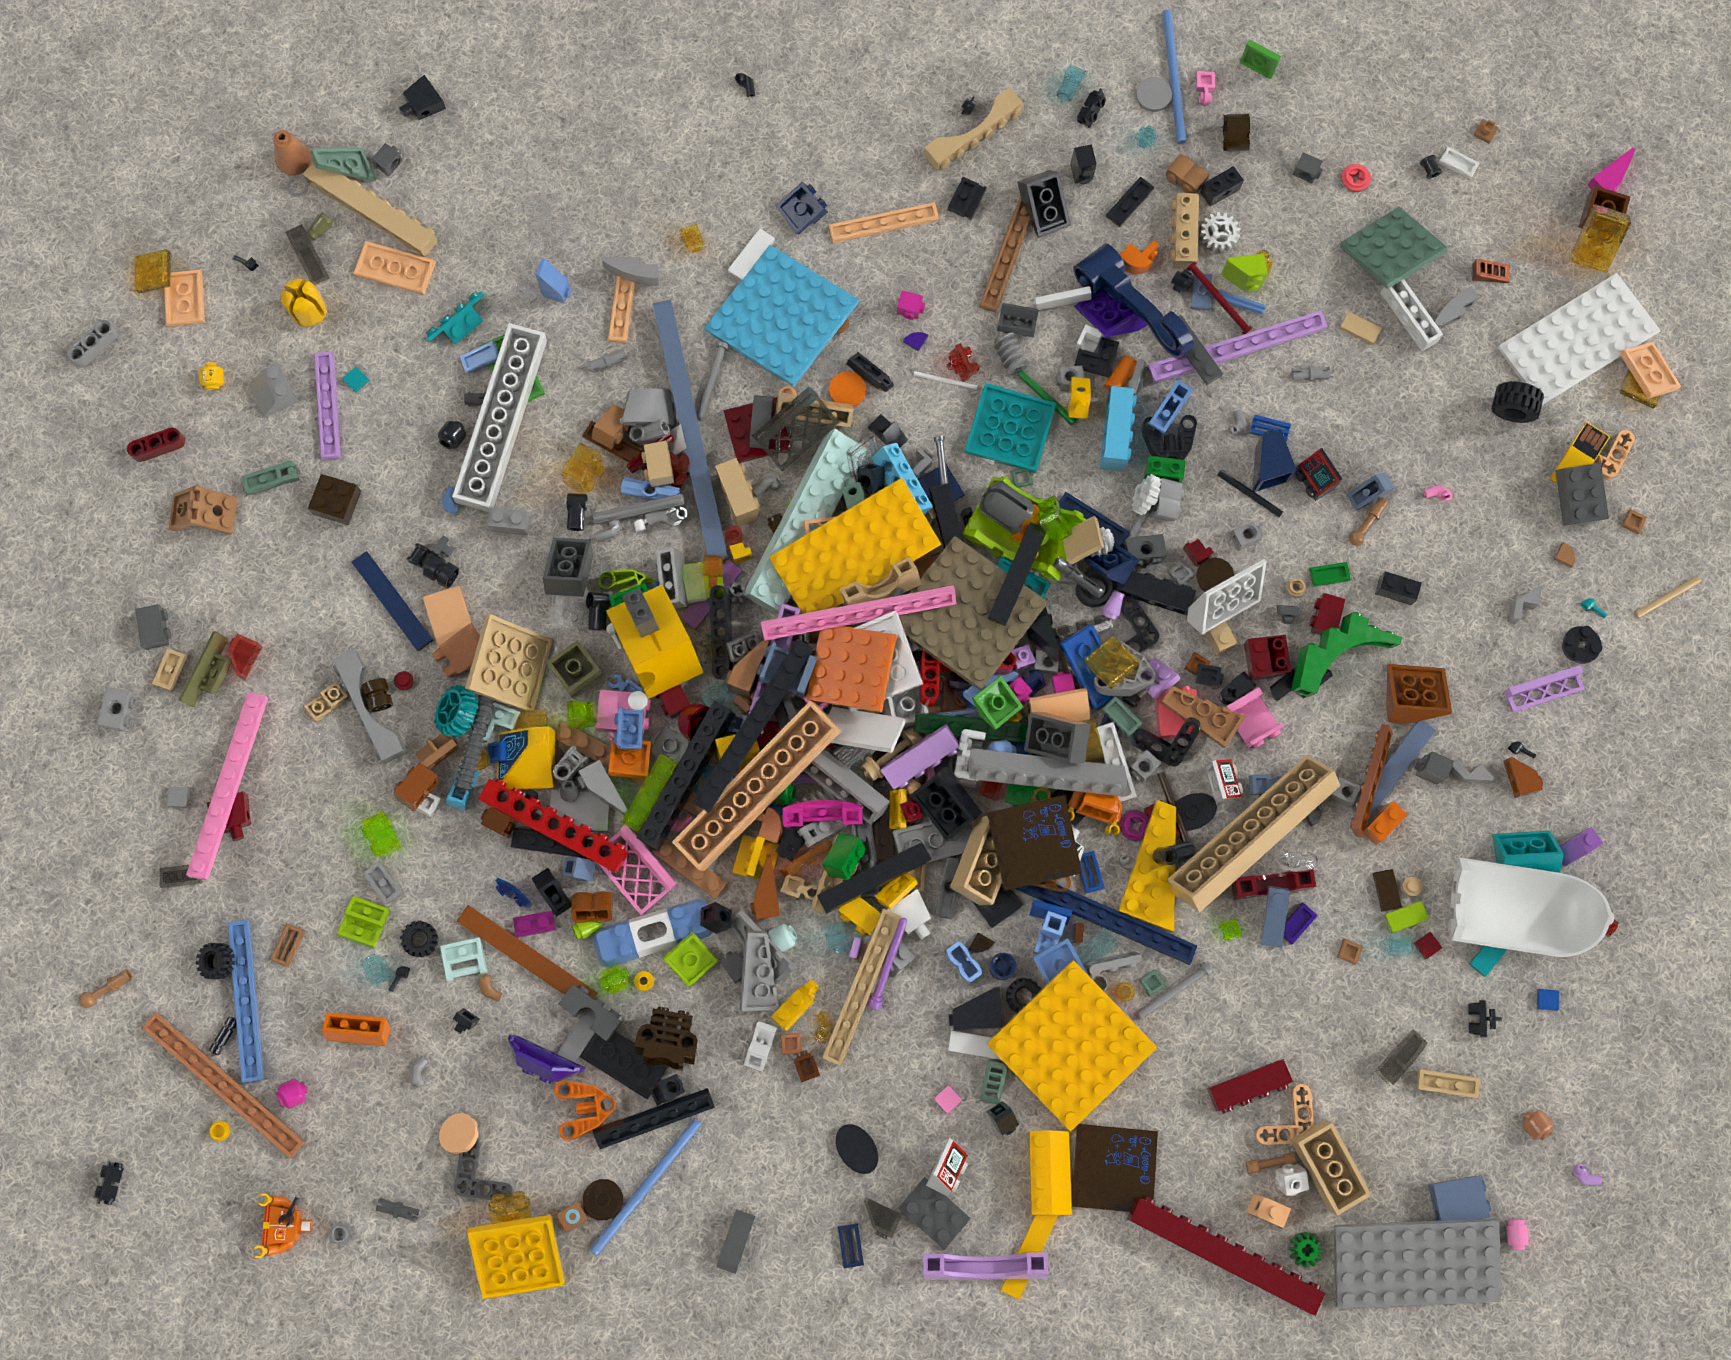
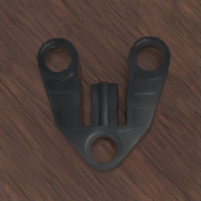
M1192 415L1183 416L1178 425L1179 450H1176L1175 435L1168 434L1164 435L1165 451H1163L1162 433L1157 429L1148 430L1146 428V423L1152 419V417H1147L1142 424L1141 432L1150 455L1185 460L1192 449L1197 427L1196 418ZM1190 420L1193 423V427L1185 428L1183 421Z

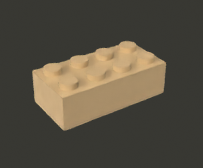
M982 816L978 817L975 821L950 888L978 905H993L1002 879L988 817Z
M1323 1120L1290 1139L1329 1212L1338 1216L1371 1196L1366 1183L1332 1122Z

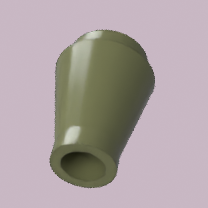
M323 212L320 215L317 214L307 233L316 239L330 229L334 222Z

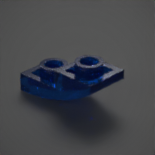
M500 878L495 880L498 884L496 889L502 896L506 895L510 898L515 894L514 900L519 907L524 906L528 909L533 905L530 899L511 883Z

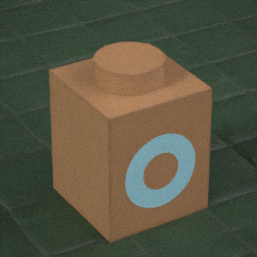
M580 1201L556 1214L558 1217L556 1220L558 1227L561 1231L565 1230L566 1233L590 1219Z

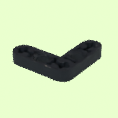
M1131 596L1124 597L1121 612L1137 633V635L1124 643L1128 646L1132 642L1138 643L1140 649L1137 652L1142 653L1157 643L1159 632L1137 600ZM1126 601L1128 603H1133L1131 608L1134 612L1136 610L1139 611L1135 613L1132 617H1130V614H1132L1130 608H1124V606L1126 605ZM1142 617L1144 625H1136L1134 618ZM1148 625L1149 628H1147V631L1149 634L1155 635L1153 637L1154 641H1152L1151 639L1147 640L1146 631L1144 630L1143 632H1141L1140 630L1144 629ZM1116 647L1112 652L1116 653L1120 648ZM1111 660V662H1112L1114 665H1116V666H1119V665H1120L1119 663H1117V662Z
M1187 718L1172 743L1143 728H1138L1131 735L1130 741L1136 748L1144 752L1148 750L1158 760L1169 766L1176 767L1181 764L1199 734L1201 723L1196 718ZM1192 724L1195 727L1192 729L1189 735L1187 731L1189 726H1191ZM1139 735L1142 736V739L1140 741L1137 740V737ZM1183 738L1187 740L1188 745H1180L1178 739ZM1152 744H1159L1162 750L1155 751L1152 748ZM1175 751H1179L1177 757L1175 759H1172L1171 757L1173 756Z

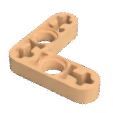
M1623 430L1615 437L1606 457L1598 455L1596 462L1604 463L1602 465L1603 478L1612 479L1619 473L1635 440L1634 434L1631 431ZM1627 436L1628 441L1623 447L1619 446L1623 441L1622 437ZM1613 451H1619L1621 459H1615L1612 454ZM1609 466L1611 467L1612 471L1610 474L1607 473L1608 469H1606Z
M1297 1084L1292 1089L1294 1125L1259 1127L1255 1132V1139L1258 1143L1263 1145L1292 1144L1290 1139L1303 1132V1125L1298 1126V1122H1309V1125H1305V1130L1314 1126L1311 1090L1307 1085ZM1300 1087H1302L1303 1091H1306V1095H1303V1102L1307 1101L1308 1105H1297V1102H1301L1300 1095L1296 1094ZM1300 1108H1305L1308 1111L1306 1119L1298 1117L1297 1113ZM1273 1129H1276V1142L1273 1141L1274 1137H1268L1266 1138V1141H1264V1139L1260 1138L1259 1136L1261 1133H1263V1130H1265L1266 1133H1274ZM1282 1129L1289 1131L1290 1137L1286 1141L1281 1140L1279 1137V1132Z

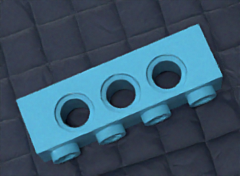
M893 443L882 446L872 457L874 464L885 467L886 485L889 486L903 478L925 515L933 506L898 444Z

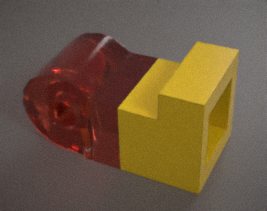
M735 525L728 527L726 538L734 563L737 564L753 559L750 547L744 548L741 528Z

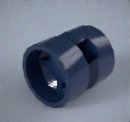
M1008 953L996 954L989 964L990 974L997 980L1010 978L1016 970V961Z

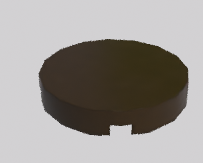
M1216 557L1203 561L1196 572V580L1204 592L1234 576L1231 565L1224 559Z
M599 1179L592 1182L583 1194L585 1212L596 1220H608L615 1217L623 1205L621 1188L609 1179Z

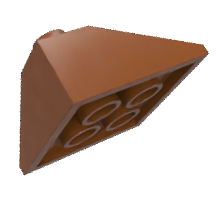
M1387 664L1386 710L1388 722L1409 724L1452 714L1445 668Z

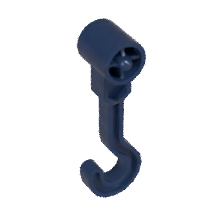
M1104 243L1073 266L1074 275L1082 287L1089 286L1092 295L1102 289L1115 302H1123L1148 325L1157 341L1171 356L1181 359L1194 349L1193 337L1184 322L1173 311L1163 316L1147 298L1132 286L1129 277L1124 273L1125 264L1121 256L1111 245Z

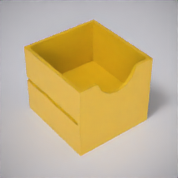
M663 585L643 593L660 629L641 638L625 602L606 610L648 699L704 673L691 640Z

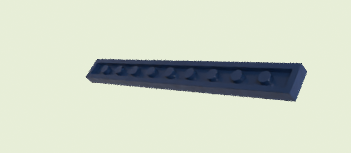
M1046 881L1015 888L1048 904L1070 909L1075 916L1187 965L1192 963L1197 945L1053 882Z

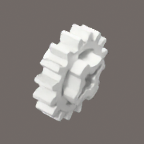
M1217 212L1216 217L1210 214L1209 219L1205 218L1204 224L1200 228L1202 230L1200 237H1204L1202 243L1207 242L1206 248L1212 246L1214 252L1217 248L1220 249V252H1223L1224 248L1229 251L1231 245L1235 246L1240 237L1239 232L1241 229L1237 227L1238 221L1233 222V216L1227 218V213L1221 216L1220 212Z
M1150 474V476L1147 475L1146 479H1143L1140 485L1136 486L1135 494L1132 498L1134 501L1132 510L1140 515L1146 514L1147 510L1149 511L1150 507L1157 503L1161 479Z

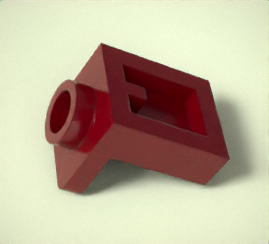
M915 800L900 804L906 820V826L923 818L921 809Z

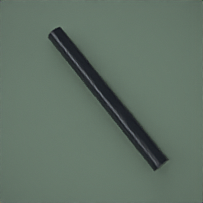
M1222 469L1217 474L1218 477L1280 518L1284 512Z

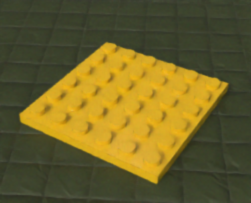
M1074 960L1069 962L986 1043L1070 1132L1158 1048Z

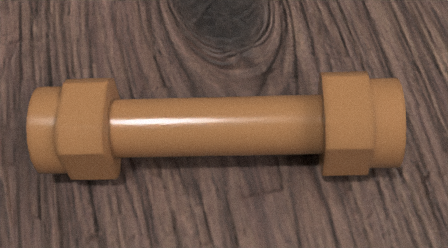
M1292 1152L1282 1154L1283 1157L1258 1162L1257 1160L1245 1162L1247 1173H1257L1260 1169L1280 1165H1295V1155Z

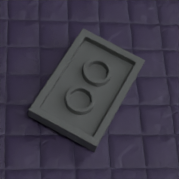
M924 1177L898 1209L945 1250L971 1218L947 1196L926 1186L928 1179Z

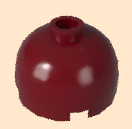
M694 703L687 705L681 711L677 725L680 733L687 740L691 741L710 708L709 706Z

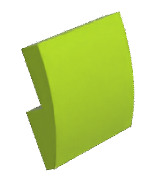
M353 896L345 911V918L337 932V936L375 949L390 909Z

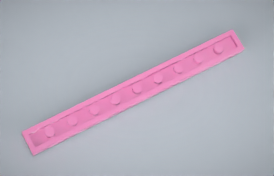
M953 585L763 621L761 626L764 641L871 621L893 611H897L898 615L955 605V589Z
M247 693L186 874L188 877L202 880L209 879L268 701L266 695Z

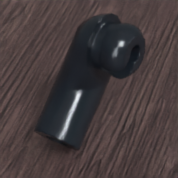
M737 73L735 81L746 89L747 97L755 96L753 79L746 74Z

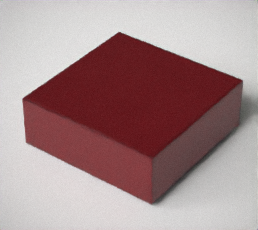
M1428 932L1414 942V945L1425 959H1428L1442 949V946L1431 932Z

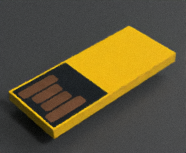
M1585 422L1555 470L1593 464L1610 436L1590 423ZM1554 470L1549 480L1557 484L1556 472Z

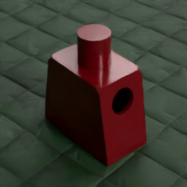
M243 791L236 794L224 830V834L231 833L232 841L244 839L242 828L251 825L249 797Z

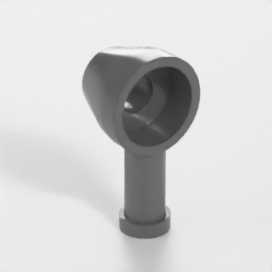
M579 775L574 781L566 780L562 783L560 797L564 801L572 802L579 797L578 787L580 784L577 780Z

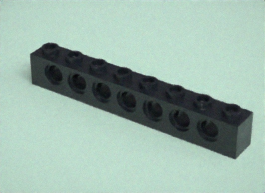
M713 701L636 838L658 851L660 850L716 751L715 739L723 738L736 715L730 708Z

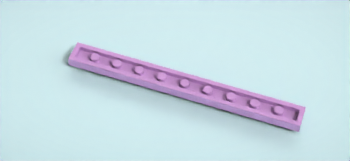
M1320 310L1206 346L1205 349L1215 363L1218 364L1326 330L1328 326ZM1186 356L1181 359L1175 357L1148 364L1147 367L1153 384L1196 371Z

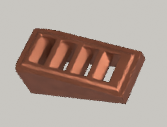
M1475 259L1472 264V281L1509 283L1510 265L1484 259ZM1495 269H1497V275H1494ZM1501 269H1505V277L1501 276Z

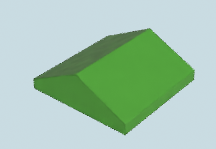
M999 676L972 698L979 716L994 730L1023 708V705L1002 676Z

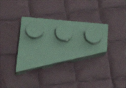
M363 148L312 149L310 152L317 169L372 182L375 179Z

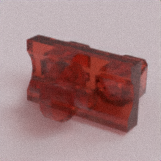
M961 343L956 344L955 349L949 353L950 356L948 358L950 362L947 364V369L954 370L956 374H959L962 382L976 374L980 368L976 362L970 363L968 360L972 356L970 346L962 347Z

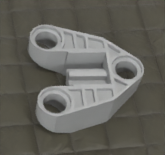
M1110 639L1107 642L1106 652L1109 658L1120 665L1115 676L1108 673L1096 675L1094 687L1097 692L1107 696H1132L1153 684L1155 672L1141 653L1118 639ZM1114 644L1120 650L1114 653L1109 650V647ZM1148 673L1152 678L1149 681H1144L1141 675ZM1103 678L1109 684L1102 687L1098 684V680Z

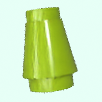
M592 920L586 923L575 922L571 927L577 940H584L603 926L601 922Z

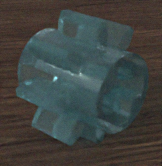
M1150 125L1146 128L1142 126L1135 137L1139 141L1137 145L1143 149L1147 146L1152 147L1158 137L1155 134L1156 129Z

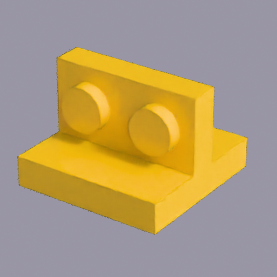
M743 835L732 873L759 880L766 856L770 854L774 872L778 853L775 851L779 845L767 842L762 837L757 836L756 839Z

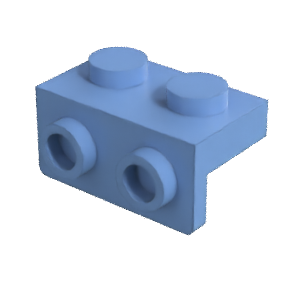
M618 708V713H615L614 723L618 727L617 732H614L613 741L614 744H617L619 750H642L643 710H624L623 708Z

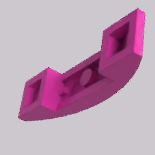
M815 800L783 808V827L803 826L805 821L842 820L843 825L862 824V805L852 802Z

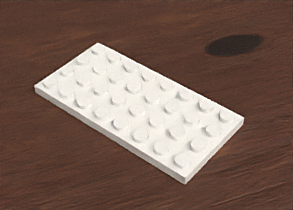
M1615 273L1500 344L1497 348L1522 382L1531 384L1544 393L1543 406L1620 358V353L1623 350L1639 346L1657 335L1661 330L1621 277Z

